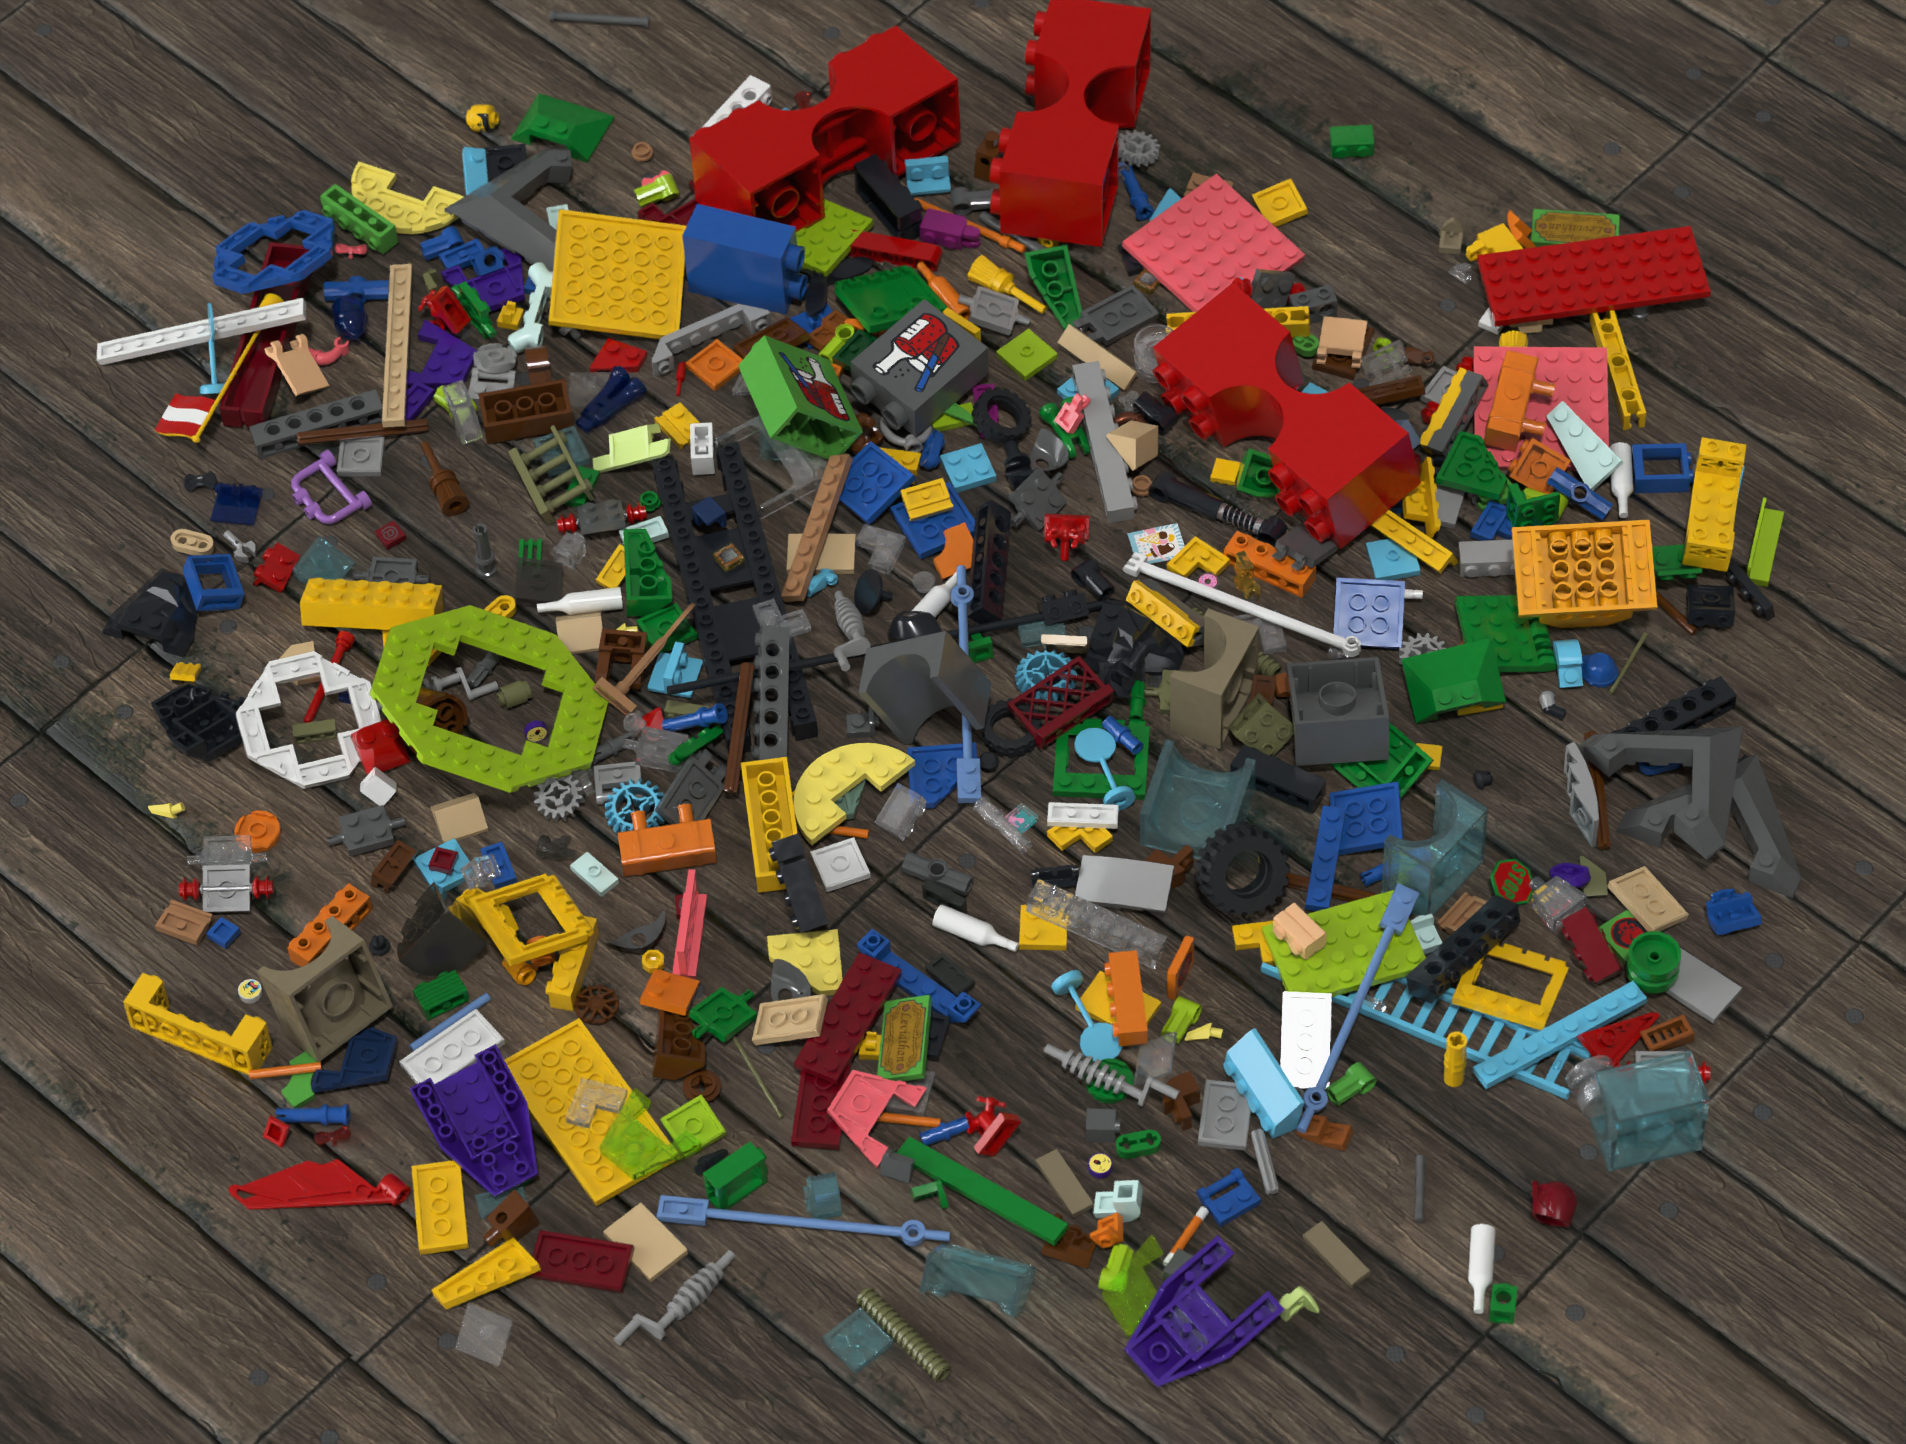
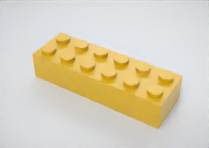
M314 578L308 580L300 600L301 623L303 626L390 630L391 627L440 614L444 609L442 585H434L432 583L412 584L410 582L390 583L388 581L368 582L366 580L348 581L344 579Z
M787 757L742 762L741 769L757 891L760 893L786 889L785 884H779L775 872L780 870L777 861L772 862L768 848L772 847L771 842L797 834Z

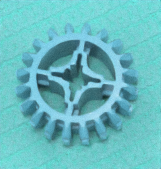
M1046 648L1042 653L1036 649L1035 655L1028 653L1027 659L1022 658L1020 665H1017L1015 681L1018 691H1021V694L1045 679V674L1048 677L1071 661L1070 657L1065 658L1063 652L1057 655L1055 649L1052 652H1048ZM1076 667L1070 669V675L1077 676ZM1055 679L1052 682V687L1066 688L1067 680ZM1069 680L1068 689L1075 690L1076 681ZM1039 690L1034 694V699L1048 700L1049 692ZM1051 692L1050 701L1058 702L1059 699L1064 702L1065 694Z
M639 778L637 784H634L633 780L629 779V785L621 782L620 790L615 787L612 789L614 795L607 796L609 802L605 803V809L608 810L605 812V817L609 819L608 825L610 827L614 826L613 830L615 833L634 830L633 824L628 823L632 821L631 813L635 812L632 803L634 807L640 808L639 811H645L646 813L654 805L655 808L664 796L663 792L658 793L659 788L657 785L651 787L649 780L643 785L642 779ZM634 795H643L645 797L637 798ZM626 799L627 805L622 808L621 812L617 813L620 804ZM655 808L653 814L646 820L647 828L658 827V824L665 823V819L655 811Z

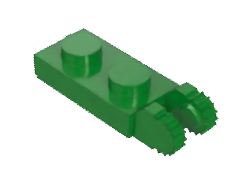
M719 725L711 730L709 727L705 728L697 735L699 738L691 737L670 753L667 758L669 763L677 766L713 743L723 733V730Z

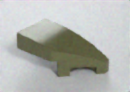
M430 268L423 272L427 295H429L431 290H435L436 293L438 292L436 285L438 283L436 269Z
M1579 856V865L1588 867L1591 875L1588 884L1582 887L1583 898L1607 897L1606 872L1584 856Z

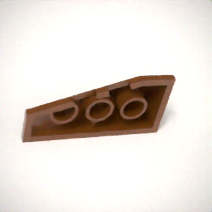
M658 1010L652 1077L678 1080L704 1067L706 1047L704 1042H701L699 1038L697 1039L696 1036L692 1035V1030L697 1027H694L689 1017L690 1010H688L686 1016Z

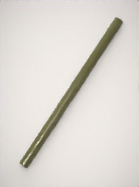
M1646 632L1643 633L1611 687L1609 694L1612 695L1648 636Z

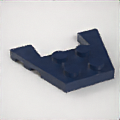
M365 1027L350 1038L341 1071L316 1069L311 1084L312 1092H322L388 1080L398 1045L397 1037L373 1027L369 1029Z

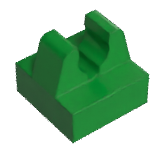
M980 633L971 635L972 641L968 642L969 658L974 663L994 658L990 637L983 638Z

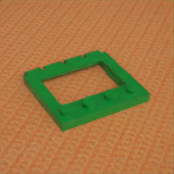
M1087 718L1083 721V724H1078L1056 739L1053 796L1104 798L1112 790L1105 774L1066 772L1069 764V735L1077 736L1081 731L1088 728L1104 729L1102 727V719ZM1116 720L1123 727L1125 726V720ZM1129 720V726L1126 727L1131 730V734L1143 743L1142 750L1135 754V775L1112 774L1117 787L1128 786L1133 789L1136 797L1135 800H1146L1150 726H1146V721Z

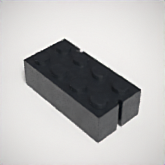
M876 153L855 163L856 193L865 204H868V208L893 237L909 240L919 238L920 225L923 220L921 213L923 211L922 205L911 196L910 190L900 183L898 176L889 170L887 163L881 160Z
M797 833L771 842L772 847L768 848L772 862L777 861L780 870L775 872L779 884H785L787 892L783 893L787 907L792 906L795 915L790 917L794 929L799 928L800 932H804L828 924L807 858L804 855L805 852L799 834Z

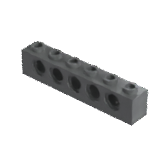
M376 389L267 422L258 423L249 428L260 460L310 445L298 444V432L382 423L383 406Z
M762 626L759 633H755V646H758V655H755L754 668L758 669V678L754 679V692H757V700H754L753 713L757 714V723L753 724V737H756V746H753L752 759L756 761L787 757L789 627ZM766 647L775 648L777 656H769L766 652ZM772 669L776 673V678H768L765 671ZM765 693H774V695L776 696V701H768L765 697ZM770 714L774 716L775 724H768L765 721V715ZM771 737L775 741V746L768 747L764 743V738Z

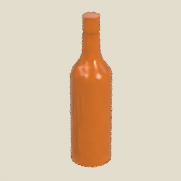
M920 262L917 265V269L926 278L928 286L949 309L969 321L970 307L958 303L960 295L944 277L934 275L924 262Z

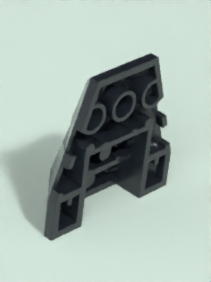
M160 569L112 613L102 630L103 634L124 640L128 632L161 641L164 652L185 658L195 639L194 627L197 624L198 618L185 576Z
M1110 598L1107 602L1103 603L1090 637L1085 663L1095 674L1099 675V662L1119 661L1121 657L1129 659L1138 643L1141 642L1151 649V652L1145 658V672H1148L1149 676L1162 675L1163 670L1180 671L1188 647L1129 602Z
M187 681L151 702V706L173 746L189 757H199L210 762L243 742L236 719V712L246 700L244 697L240 696L238 700L230 698L227 692L222 691L221 695L212 693L210 687Z

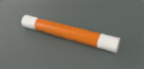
M1201 1206L1163 1261L1165 1267L1177 1249L1183 1250L1209 1213L1208 1209Z

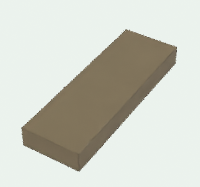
M1057 1149L1036 1159V1165L1072 1219L1094 1208V1203Z
M1322 1221L1303 1234V1240L1351 1289L1370 1275V1270Z

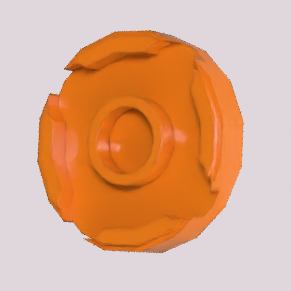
M261 810L252 811L251 814L242 816L236 823L234 831L238 845L242 849L253 853H261L273 848L280 840L282 832L276 816Z

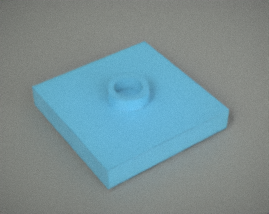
M1391 539L1366 543L1365 548L1375 580H1395L1420 575L1417 558Z

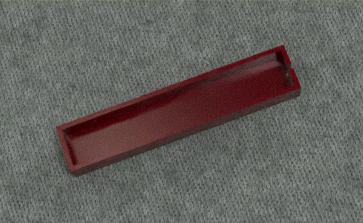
M269 242L261 271L270 264L286 268L309 250L305 249L303 245ZM312 273L300 281L255 291L250 309L259 308L267 294H275L284 302L300 298L304 299ZM297 322L262 329L223 395L219 408L223 425L243 427V424H246V427L249 428L258 423L269 421L282 372L275 360L267 356L265 348L271 347L270 343L278 340L282 345L283 352L289 351ZM255 331L241 335L231 372Z

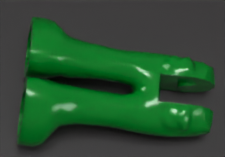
M1074 396L1065 398L1060 404V410L1065 402L1071 403ZM1056 403L1045 404L1040 409L1039 414L1042 420L1052 426L1058 438L1066 446L1070 459L1076 458L1073 444L1078 443L1083 455L1090 453L1087 436L1080 424L1074 434L1067 433L1054 421L1060 412Z

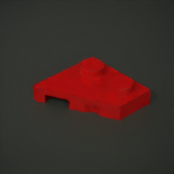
M608 338L589 367L590 373L597 374L599 370H610V373L638 372L648 357L647 351Z

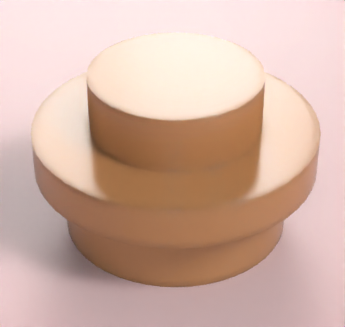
M639 142L632 149V157L638 162L648 161L653 156V150L646 142Z
M1145 475L1135 477L1132 481V493L1137 496L1149 495L1148 489L1152 481Z

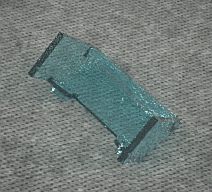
M941 1244L927 1254L919 1292L925 1293L930 1289L932 1294L946 1296V1293L955 1291L996 1302L1002 1308V1312L1015 1317L1023 1310L1036 1268L1029 1264L952 1244Z

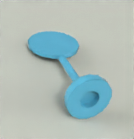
M208 303L212 384L202 385L200 387V394L220 393L225 383H217L214 321L211 303Z
M1088 728L1081 731L1075 739V751L1086 761L1100 762L1112 788L1103 799L1104 804L1119 805V811L1126 809L1134 802L1136 797L1133 789L1130 787H1117L1106 763V760L1114 754L1116 749L1113 736L1100 728Z
M1073 970L1058 977L1051 985L1052 990L1057 995L1070 993L1089 1026L1083 1031L1080 1038L1082 1053L1086 1058L1087 1056L1093 1057V1062L1097 1059L1102 1061L1106 1058L1115 1059L1118 1057L1122 1046L1118 1044V1037H1113L1112 1025L1100 1022L1094 1024L1075 991L1083 982L1081 972Z

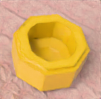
M648 950L642 955L643 969L649 974L653 973L654 969L662 970L665 967L664 954L659 950Z

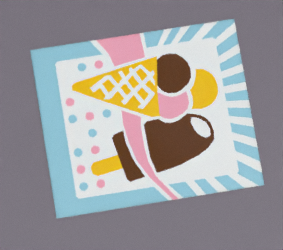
M1177 523L1127 533L1133 553L1137 552L1147 556V563L1149 564L1171 560L1185 547Z

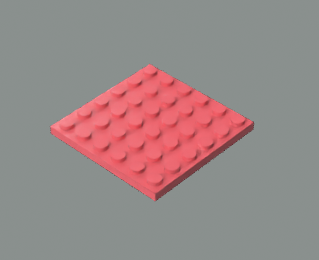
M1218 174L1213 175L1122 242V247L1192 312L1200 310L1226 289L1235 278H1247L1252 282L1256 269L1288 272L1305 260V254Z
M1474 346V373L1483 375L1489 384L1474 412V434L1481 436L1483 440L1498 385L1499 372L1507 350L1538 357L1539 361L1535 373L1536 380L1556 384L1552 398L1537 393L1530 394L1525 413L1527 419L1546 423L1543 437L1527 432L1521 433L1516 451L1485 444L1487 450L1492 453L1497 461L1500 470H1507L1513 459L1518 460L1522 453L1519 451L1520 446L1525 439L1529 441L1531 437L1570 459L1547 418V415L1562 401L1609 447L1607 347ZM1570 461L1565 471H1577L1572 461Z

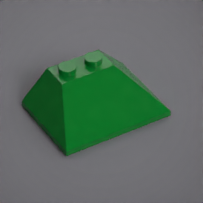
M538 93L511 138L513 141L530 146L536 137L567 146L571 152V158L588 163L615 117Z
M1491 638L1401 659L1416 725L1438 720V714L1483 704L1485 709L1506 704Z
M1389 722L1388 760L1332 763L1331 765L1358 788L1398 782L1402 799L1434 760Z

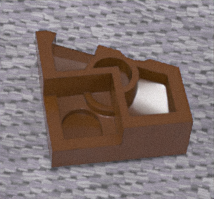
M1056 1212L1055 1217L1062 1220L1063 1215ZM1076 1224L1068 1225V1230L1055 1246L1045 1241L1041 1254L1086 1269L1090 1265L1096 1248V1243L1090 1239V1234L1084 1233Z

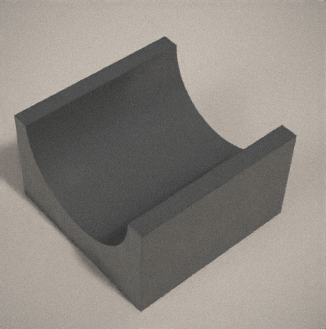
M943 631L867 648L858 694L900 741L907 745L913 743L917 730L928 717L946 707L956 706L976 730L984 728L992 683L949 633Z
M1379 657L1286 663L1287 710L1292 711L1296 766L1389 759V713Z

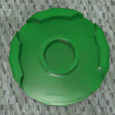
M1111 1058L1102 1060L1100 1070L1107 1064L1110 1066L1108 1074L1115 1069L1118 1071V1079L1121 1075H1124L1127 1083L1133 1086L1134 1076L1126 1063ZM1095 1078L1091 1085L1086 1083L1088 1093L1095 1100L1102 1103L1113 1104L1121 1102L1129 1096L1123 1091L1119 1094L1113 1093V1086L1110 1091L1104 1090L1105 1082L1100 1088L1095 1087L1097 1078Z

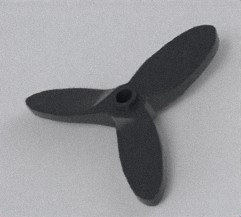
M868 257L843 259L827 277L824 276V273H817L814 269L812 271L802 268L800 274L807 275L809 283L805 296L807 315L815 317L822 311L827 300L829 285H835L836 281L845 279L852 280L853 277L867 273L873 267L874 261Z

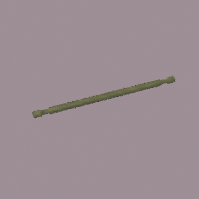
M733 1036V1042L773 1109L776 1110L779 1119H782L784 1117L783 1114L779 1111L777 1104L740 1042Z

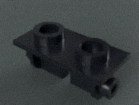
M1073 863L1066 866H1057L1056 868L1035 867L1036 870H1030L1033 891L1077 886L1079 869L1078 865L1073 866Z

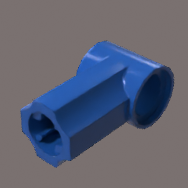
M448 227L441 232L440 236L419 244L424 259L429 260L465 243L456 227Z

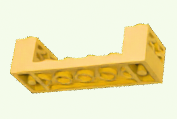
M1701 438L1692 488L1682 560L1683 565L1728 571L1735 536L1733 529L1746 444Z
M142 973L123 1001L131 1028L246 1075H249V1070L260 1069L273 1049L267 1023L260 1017H251L245 1014L232 1036H230L227 1032L222 1030L216 1031L203 1022L197 1023L189 1020L183 1014H175L168 1011L170 1003L164 982L156 975L150 976Z

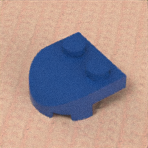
M1724 889L1713 893L1709 902L1706 901L1707 920L1716 935L1729 934L1732 931L1749 929L1762 924V917L1753 905L1752 895L1746 891L1743 895L1735 893L1734 889Z

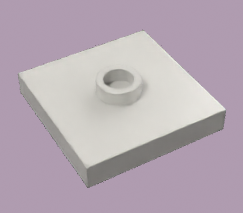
M854 837L810 852L826 892L871 878L870 871Z

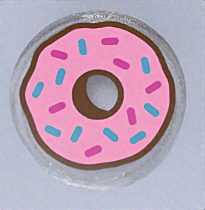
M1204 572L1198 576V583L1217 590L1219 589V578L1214 573Z

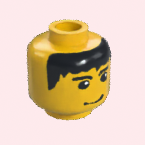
M476 104L467 111L466 122L475 132H491L499 123V114L492 105Z

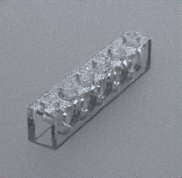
M1038 879L1028 896L1026 912L1115 952L1137 950L1138 962L1152 969H1155L1164 953L1167 936L1043 880Z

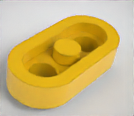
M502 595L497 597L484 610L510 619L516 613L517 608L513 597Z

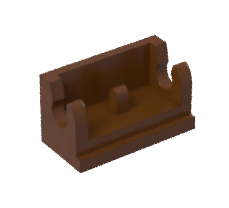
M397 840L372 872L370 885L376 888L381 884L385 888L384 892L388 893L402 872L412 862L417 851L402 841Z

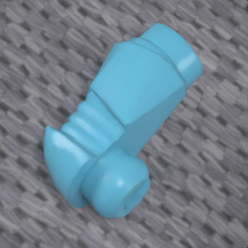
M821 569L819 574L812 576L806 596L811 597L826 588L828 584L834 586L838 582V576L831 569Z

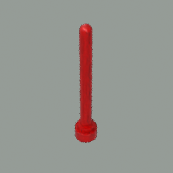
M340 631L335 640L337 648L330 661L331 663L335 662L339 665L345 651L352 648L356 640L354 635L347 631ZM320 682L303 719L304 723L313 721L325 696L322 682Z

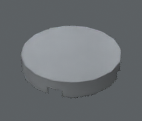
M499 343L486 344L479 347L477 352H474V366L487 373L507 372L515 367L517 354L510 346L507 349Z

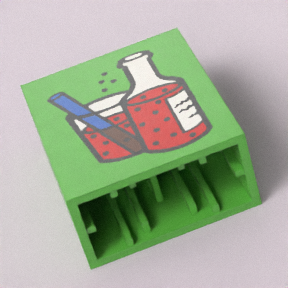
M764 335L753 345L751 351L738 365L771 439L829 459L831 455H843L862 434L863 431L830 360Z

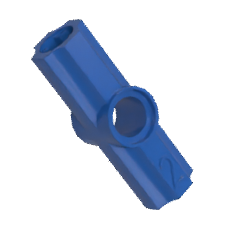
M353 276L348 281L324 282L325 301L348 300V302L354 305L363 304L369 299H389V280L367 281L364 277Z
M1556 467L1546 482L1547 485L1567 497L1572 504L1579 505L1601 521L1613 505L1591 490L1587 484L1579 482L1558 467ZM1577 488L1582 489L1585 493V498H1576L1574 490Z

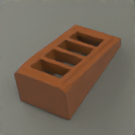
M1684 1014L1640 1032L1649 1051H1661L1694 1041V1032ZM1680 1029L1682 1033L1678 1034L1676 1030ZM1669 1031H1671L1673 1034V1037L1671 1038L1668 1034ZM1662 1033L1666 1040L1662 1041L1659 1034ZM1654 1035L1657 1043L1653 1044L1649 1036Z

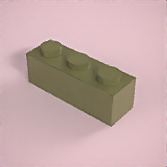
M667 700L664 715L665 719L695 713L699 708H709V706Z
M335 719L292 725L295 745L338 739Z

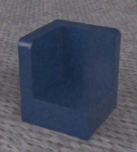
M710 496L692 507L693 521L698 526L703 523L709 526L716 521L722 527L727 526L726 512Z

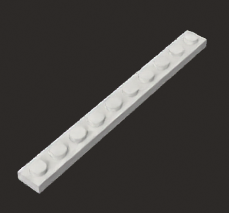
M303 298L214 317V340L306 320V302ZM208 319L98 343L97 361L99 365L208 342L210 340Z

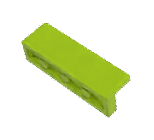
M1763 497L1748 563L1747 576L1755 585L1768 587L1784 512L1765 508L1767 498Z

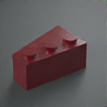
M1584 907L1561 920L1564 925L1561 930L1568 941L1570 939L1573 941L1575 948L1572 950L1579 961L1583 960L1587 968L1584 969V972L1589 981H1594L1596 984L1601 985L1624 972L1613 948L1609 945L1604 930L1599 927L1595 913L1588 907Z

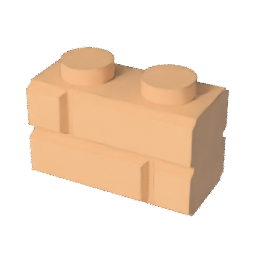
M1296 903L1291 904L1285 911H1281L1274 917L1273 932L1275 936L1280 940L1284 939L1295 955L1300 954L1304 959H1308L1326 945L1327 933Z

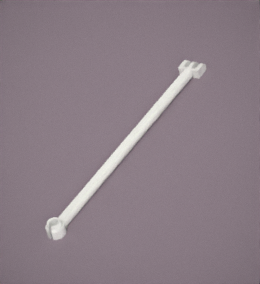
M1135 552L1123 567V571L1131 576L1137 577L1141 572L1340 648L1346 656L1355 657L1361 652V642L1355 636H1348L1345 639L1147 563V556Z

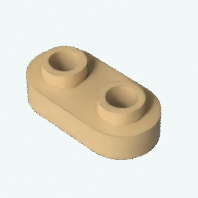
M187 529L176 530L170 538L174 550L193 556L211 555L215 548L213 539L209 535Z

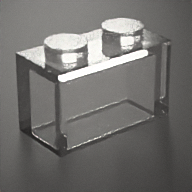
M898 783L874 823L880 829L904 841L905 837L912 833L917 817L924 813L927 801L918 793Z

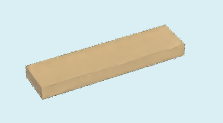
M1069 324L1057 342L1085 363L1099 361L1100 369L1105 370L1106 378L1123 390H1128L1138 374V371L1073 325Z

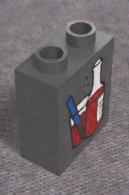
M924 299L851 361L852 383L849 385V389L855 399L861 404L867 405L871 402L881 410L882 417L889 426L896 430L903 427L916 437L989 374L988 347Z

